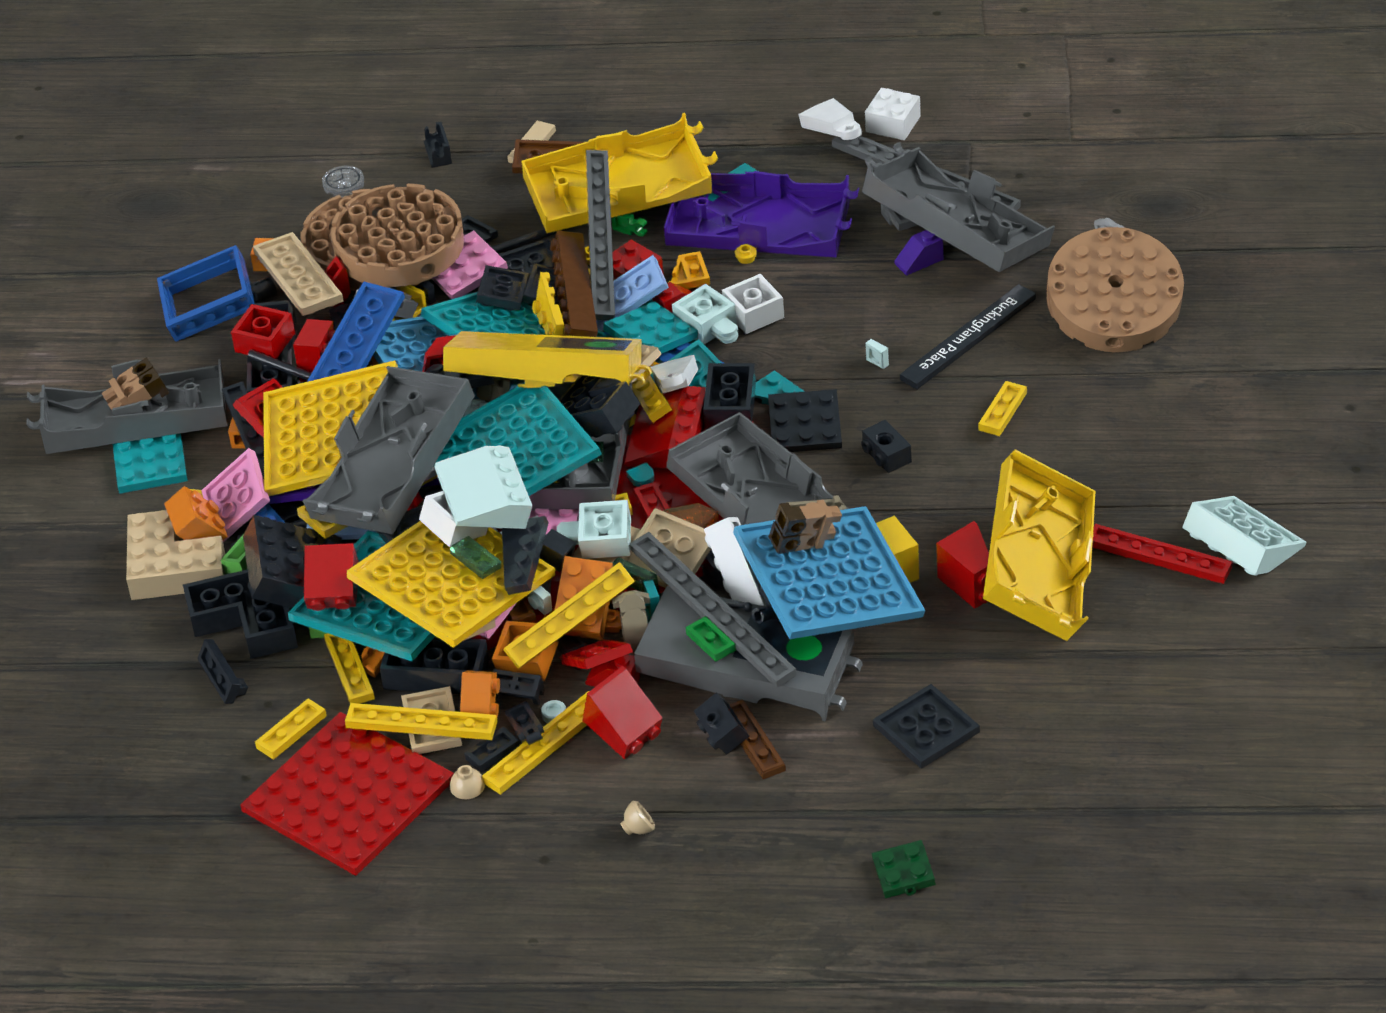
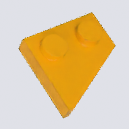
M700 251L678 256L677 265L672 272V280L669 282L687 289L698 288L704 284L710 285V277Z

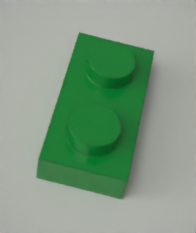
M706 616L685 627L686 635L715 662L736 651L735 643Z

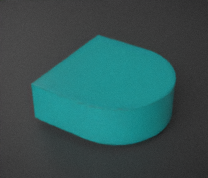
M647 462L626 471L627 478L636 487L654 482V471Z

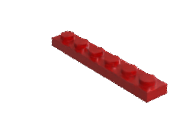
M1095 524L1093 527L1092 548L1221 584L1225 583L1232 569V561L1099 524Z

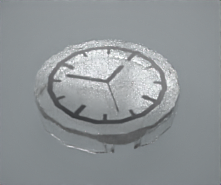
M353 166L332 168L325 173L322 179L323 189L327 194L332 193L334 197L337 195L341 197L352 195V191L358 190L360 187L363 188L365 182L362 171Z

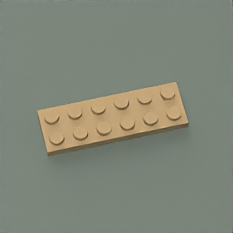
M293 232L253 246L254 254L302 316L313 314L318 310L343 302L342 293Z

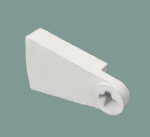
M834 98L798 114L802 128L838 136L843 140L855 139L862 134L860 124L854 121L853 113Z
M694 355L650 367L654 381L662 393L688 387L698 371Z

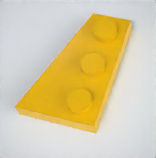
M540 272L537 296L532 305L533 313L537 315L539 324L544 328L546 335L562 336L564 322L559 305L555 304L554 288L549 287L550 274L549 272Z

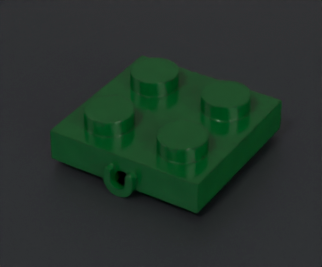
M922 840L871 853L885 898L904 893L911 896L915 894L916 890L936 885Z

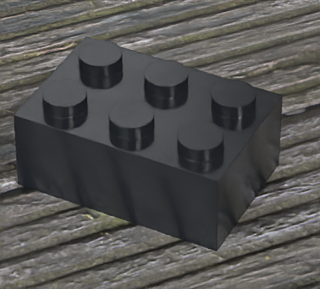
M709 363L703 409L705 430L739 412L751 422L753 421L756 390L755 363Z

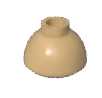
M469 765L459 767L450 781L451 793L460 799L475 798L485 788L481 773Z
M632 801L625 810L624 821L620 823L622 828L628 835L632 833H650L655 829L654 821L639 802Z

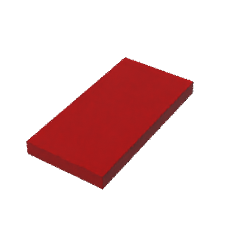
M602 639L565 653L560 658L563 665L590 669L632 653L633 650L629 643Z

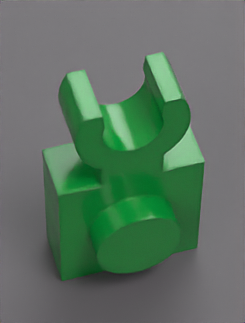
M633 213L611 218L612 230L632 235L634 232L640 237H643L648 232L647 229L643 228L647 221L642 218L634 219Z

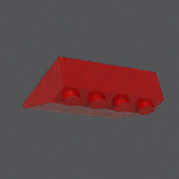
M688 386L662 393L672 410L655 422L650 420L640 403L624 465L637 467L647 462L651 468L668 469L669 449L703 432L705 424L703 409L706 387Z

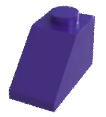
M928 230L913 235L895 259V265L907 276L943 260V239Z

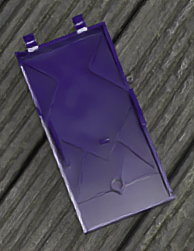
M759 171L745 172V174L710 173L712 193L720 197L710 201L708 199L709 193L705 197L701 195L671 203L664 226L665 244L669 246L736 250V248L743 244H749L754 246L757 252L836 258L843 230L849 229L852 218H850V221L845 222L850 199L857 198L860 188L856 191H850L849 175H846L845 180L841 183H797L792 181L788 174H772Z

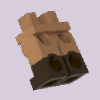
M146 357L120 374L117 379L112 378L109 380L112 387L104 391L102 395L112 410L113 408L149 400L158 394L163 398L170 392Z
M817 500L816 503L810 502L806 506L791 507L789 503H780L768 537L778 554L806 550L813 546L816 549L823 548L825 540L834 539L836 531L833 523L840 522L842 513L837 505L827 506L824 500Z

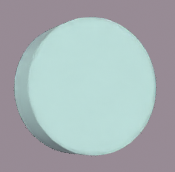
M558 700L546 702L541 708L543 720L549 723L566 709L565 704Z

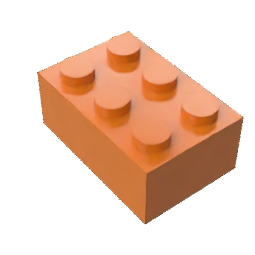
M565 556L555 610L614 567L613 563ZM610 601L565 635L602 640Z

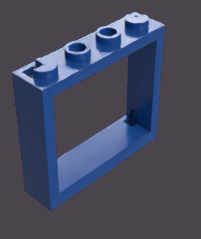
M237 245L157 278L166 327L175 342L241 315L248 310L249 304H255L246 262ZM235 268L238 269L241 290L182 315H176L173 294Z

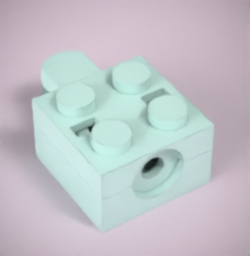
M707 284L672 304L673 314L698 330L696 341L699 339L703 344H706L716 337L723 343L729 344L737 340L738 327L736 325L735 304Z
M627 500L579 503V521L561 522L557 526V532L575 541L576 545H579L582 559L630 556L631 515Z

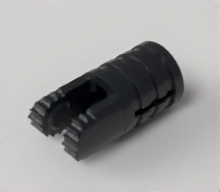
M270 276L251 283L255 303L277 294L275 284Z

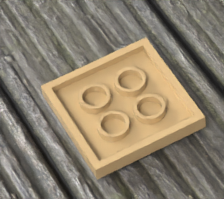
M654 508L634 539L636 540L650 532L694 574L711 550L705 541L706 533L704 528ZM631 549L630 556H623L620 560V563L627 572L648 581L653 580L655 584L666 588L668 586Z

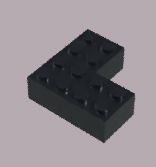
M580 375L559 399L560 403L590 437L595 438L601 437L604 434L610 433L613 435L618 433L623 428V423L635 414V409L640 405V402L629 387L632 382L629 381L628 385L626 381L621 382L617 379Z
M253 515L243 535L251 598L293 608L304 596L305 546L343 544L342 537L333 534L325 539L312 528H303L291 523L272 520L268 517Z
M248 569L183 584L195 637L242 626L250 659L298 648L293 622L288 617L289 607L251 598Z
M435 636L413 661L384 653L380 667L383 689L423 692L450 686L452 694H461L462 672L467 670L486 672L489 657L486 639L469 638L453 648Z

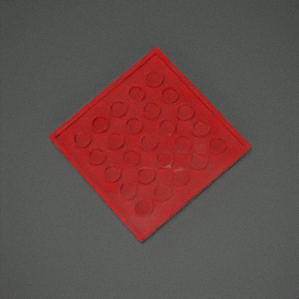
M339 712L240 805L242 812L357 876L450 785L454 773L424 756L412 752L411 749L375 730L346 728L345 719L347 715Z

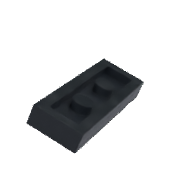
M205 639L197 659L225 704H233L236 696L246 694L248 686L243 678L235 676L213 639Z

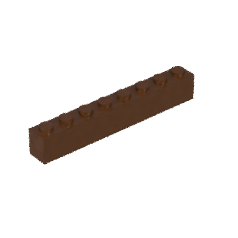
M557 230L556 238L551 240L550 250L553 251L552 263H555L554 275H557L555 287L558 288L557 300H560L559 308L564 322L562 336L597 337L598 330L583 234Z

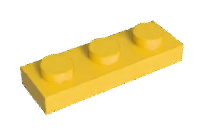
M1005 381L978 423L979 431L1001 436L1026 396L1027 386Z
M310 699L305 700L256 740V749L274 760L327 716L326 710Z

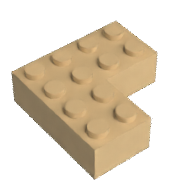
M167 510L128 515L126 580L131 600L185 594L183 584L226 575L220 561L226 555L222 536L179 541V536L175 534Z

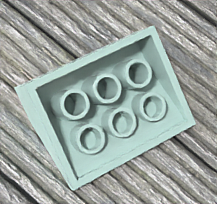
M501 445L484 446L435 463L434 467L456 526L526 529L532 503L509 447Z
M1235 496L1192 502L1182 527L1190 532L1191 537L1204 541L1211 550L1221 552L1226 556L1227 560L1241 565L1245 568V572L1254 576L1272 571L1305 547L1307 543Z

